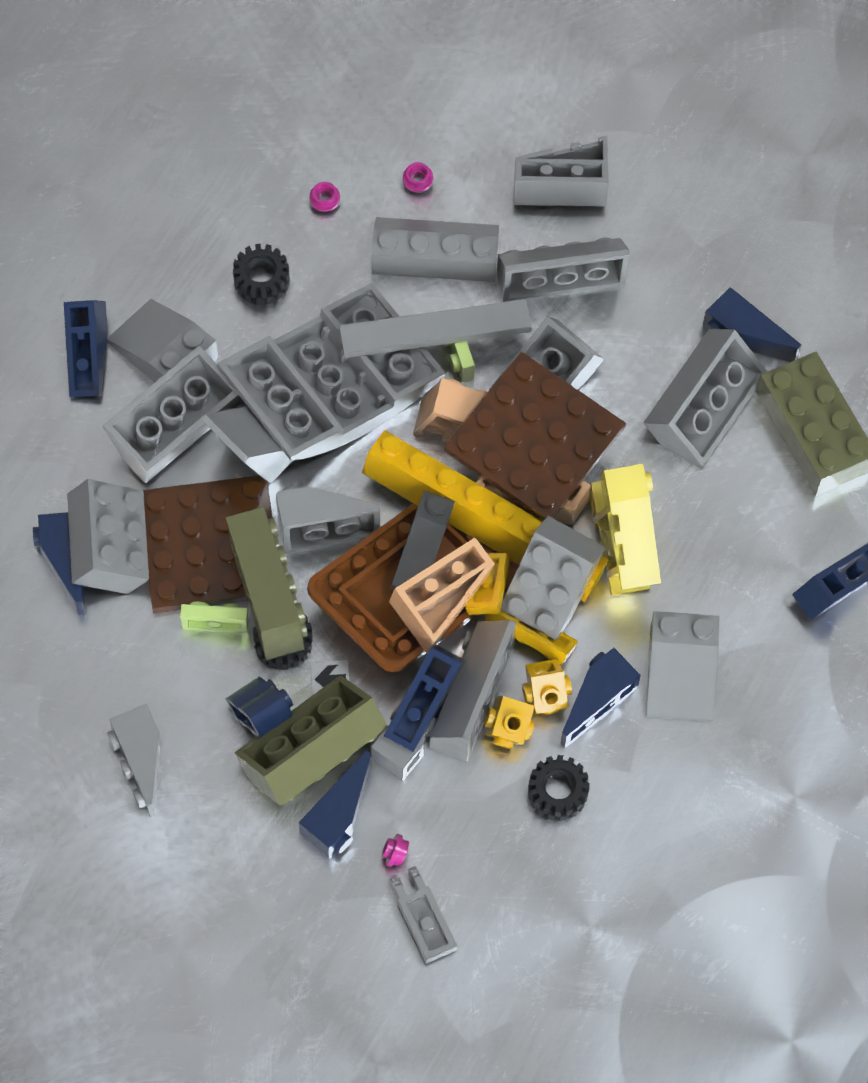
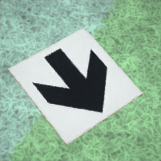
M348 660L312 662L313 695L340 675L349 680Z

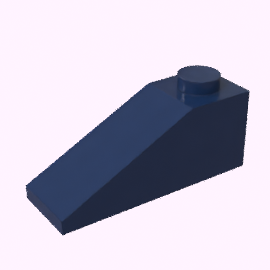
M731 287L705 311L702 326L705 327L706 332L709 329H735L754 353L787 362L798 359L802 344Z
M106 301L63 302L69 397L101 396L108 335Z
M68 512L38 515L39 527H33L34 546H40L43 559L78 615L85 614L84 586L72 583Z
M868 543L813 576L792 594L811 621L868 583Z
M437 644L432 646L384 736L414 752L466 660Z
M614 647L606 654L600 652L589 663L590 667L562 731L561 744L564 748L639 686L641 675Z
M367 750L299 821V833L329 859L336 851L339 854L342 853L353 839L351 835L372 766L371 753Z

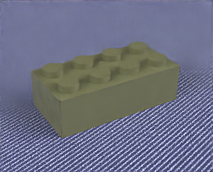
M817 351L760 375L756 393L816 496L868 473V437Z
M264 507L226 517L231 549L265 659L270 660L304 650L303 637L308 636L305 625L306 618L301 602L298 603L296 597L297 590L293 576L288 572V562L283 545L280 546L277 537L279 534L274 517L267 518Z
M340 675L293 709L292 717L262 737L256 736L234 753L250 782L278 805L283 806L287 802L294 800L300 792L311 784L321 780L327 772L338 764L347 761L354 752L365 744L374 741L388 726L373 697Z

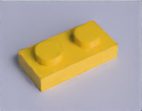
M487 553L495 564L486 580L466 604L465 608L468 615L501 613L510 562L507 553Z

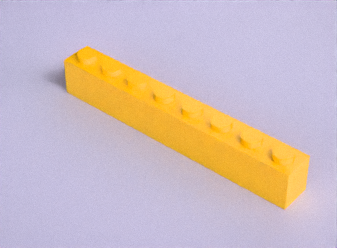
M386 430L382 432L368 451L362 474L417 506L424 491L455 501L448 524L476 538L479 542L498 553H507L510 560L520 565L535 531L543 521ZM604 556L601 557L581 598V601L584 603L599 582L609 559Z

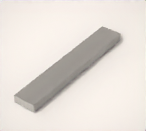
M526 299L339 325L344 358L532 331Z

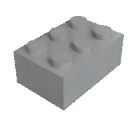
M86 479L67 493L72 583L129 594L149 580L143 491Z
M547 516L535 531L503 599L501 610L557 640L570 623L606 547Z

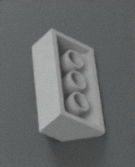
M376 217L373 230L371 274L495 282L499 225Z
M604 237L592 242L580 243L574 241L563 246H539L533 250H509L503 254H498L497 274L503 302L623 286L626 283L630 257L629 249L621 238L611 239Z
M709 329L643 424L661 445L698 467H703L756 391L760 375L766 373L767 370L735 329Z
M198 346L106 422L103 428L124 462L146 484L210 430L201 420L205 414L234 409L240 404L241 397L218 369L217 364Z
M511 620L478 621L474 632L468 630L462 645V649L466 650L463 659L466 661L440 706L442 710L439 717L433 718L426 732V736L430 737L431 750L464 762L468 761L484 722L485 714L491 705L514 648L516 622Z

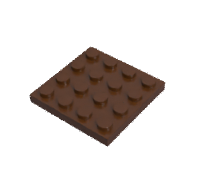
M521 351L445 445L444 452L544 521L547 516L553 519L556 517L625 429L626 422Z
M258 475L142 490L144 493L149 585L153 614L181 610V604L190 605L192 602H204L209 606L246 602L247 597L231 549L226 517L264 507L267 518H272L268 481Z

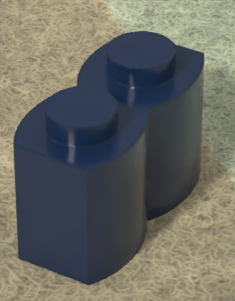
M260 676L225 698L236 719L259 738L293 716L290 709L293 706V702L284 689L278 690L271 679L265 681Z

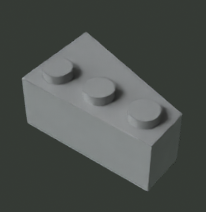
M607 135L598 137V142L581 145L580 142L571 144L568 149L556 152L551 148L515 157L514 205L606 206L609 183Z

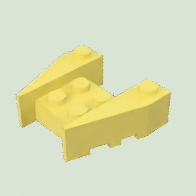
M643 464L604 470L600 474L601 481L590 483L589 501L594 526L599 528L601 542L599 544L606 547L603 555L609 559L606 565V575L611 596L649 590L650 585L661 583L648 492L653 490L650 472L644 471Z

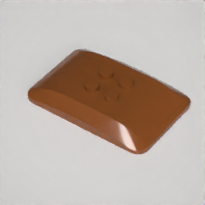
M414 503L314 574L309 579L307 586L310 598L380 667L390 672H398L426 654L389 602L394 591L390 588L418 508ZM447 524L434 563L469 542L473 537ZM479 542L483 549L486 551V553H498L492 548ZM512 560L509 562L504 593L507 592L519 567V564ZM464 607L436 644L438 645L477 615H468Z

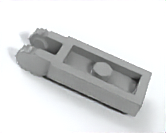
M413 866L408 869V875L417 891L406 895L403 884L397 875L388 878L397 898V904L427 964L456 951L458 946L429 886L426 887L418 869Z

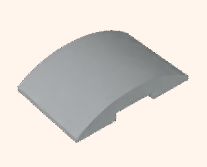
M373 283L321 309L320 316L274 340L268 336L217 363L218 369L290 460H300L323 454L365 435L422 397L441 378H444L446 374L425 347L344 358L339 325L400 317Z

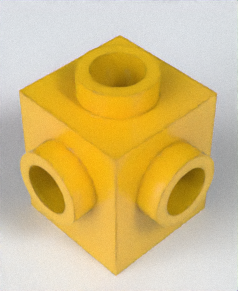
M558 659L525 665L527 683L522 684L525 703H531V705L535 706L534 711L536 714L549 715L557 713L560 709L568 708L567 696L572 695L571 682L568 675L564 676V671Z
M505 696L496 697L493 708L489 707L484 717L483 726L487 727L485 735L494 738L493 744L500 747L512 749L513 744L523 745L525 740L530 739L533 732L534 721L531 720L535 706Z

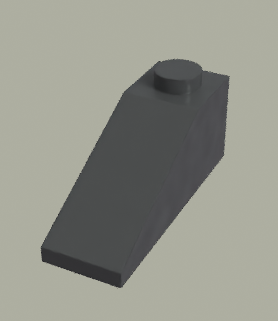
M426 491L423 492L390 589L394 590L434 564L455 501Z

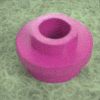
M412 163L403 172V184L412 192H424L433 183V173L424 163ZM416 177H420L423 180L415 181L413 179Z
M320 182L310 191V204L314 209L321 212L332 211L340 202L339 190L330 182ZM326 196V197H329L330 199H328V200H321L320 198Z
M398 833L393 839L388 838L383 847L382 857L386 858L385 865L388 867L393 865L401 867L409 848V841L404 840L403 836Z

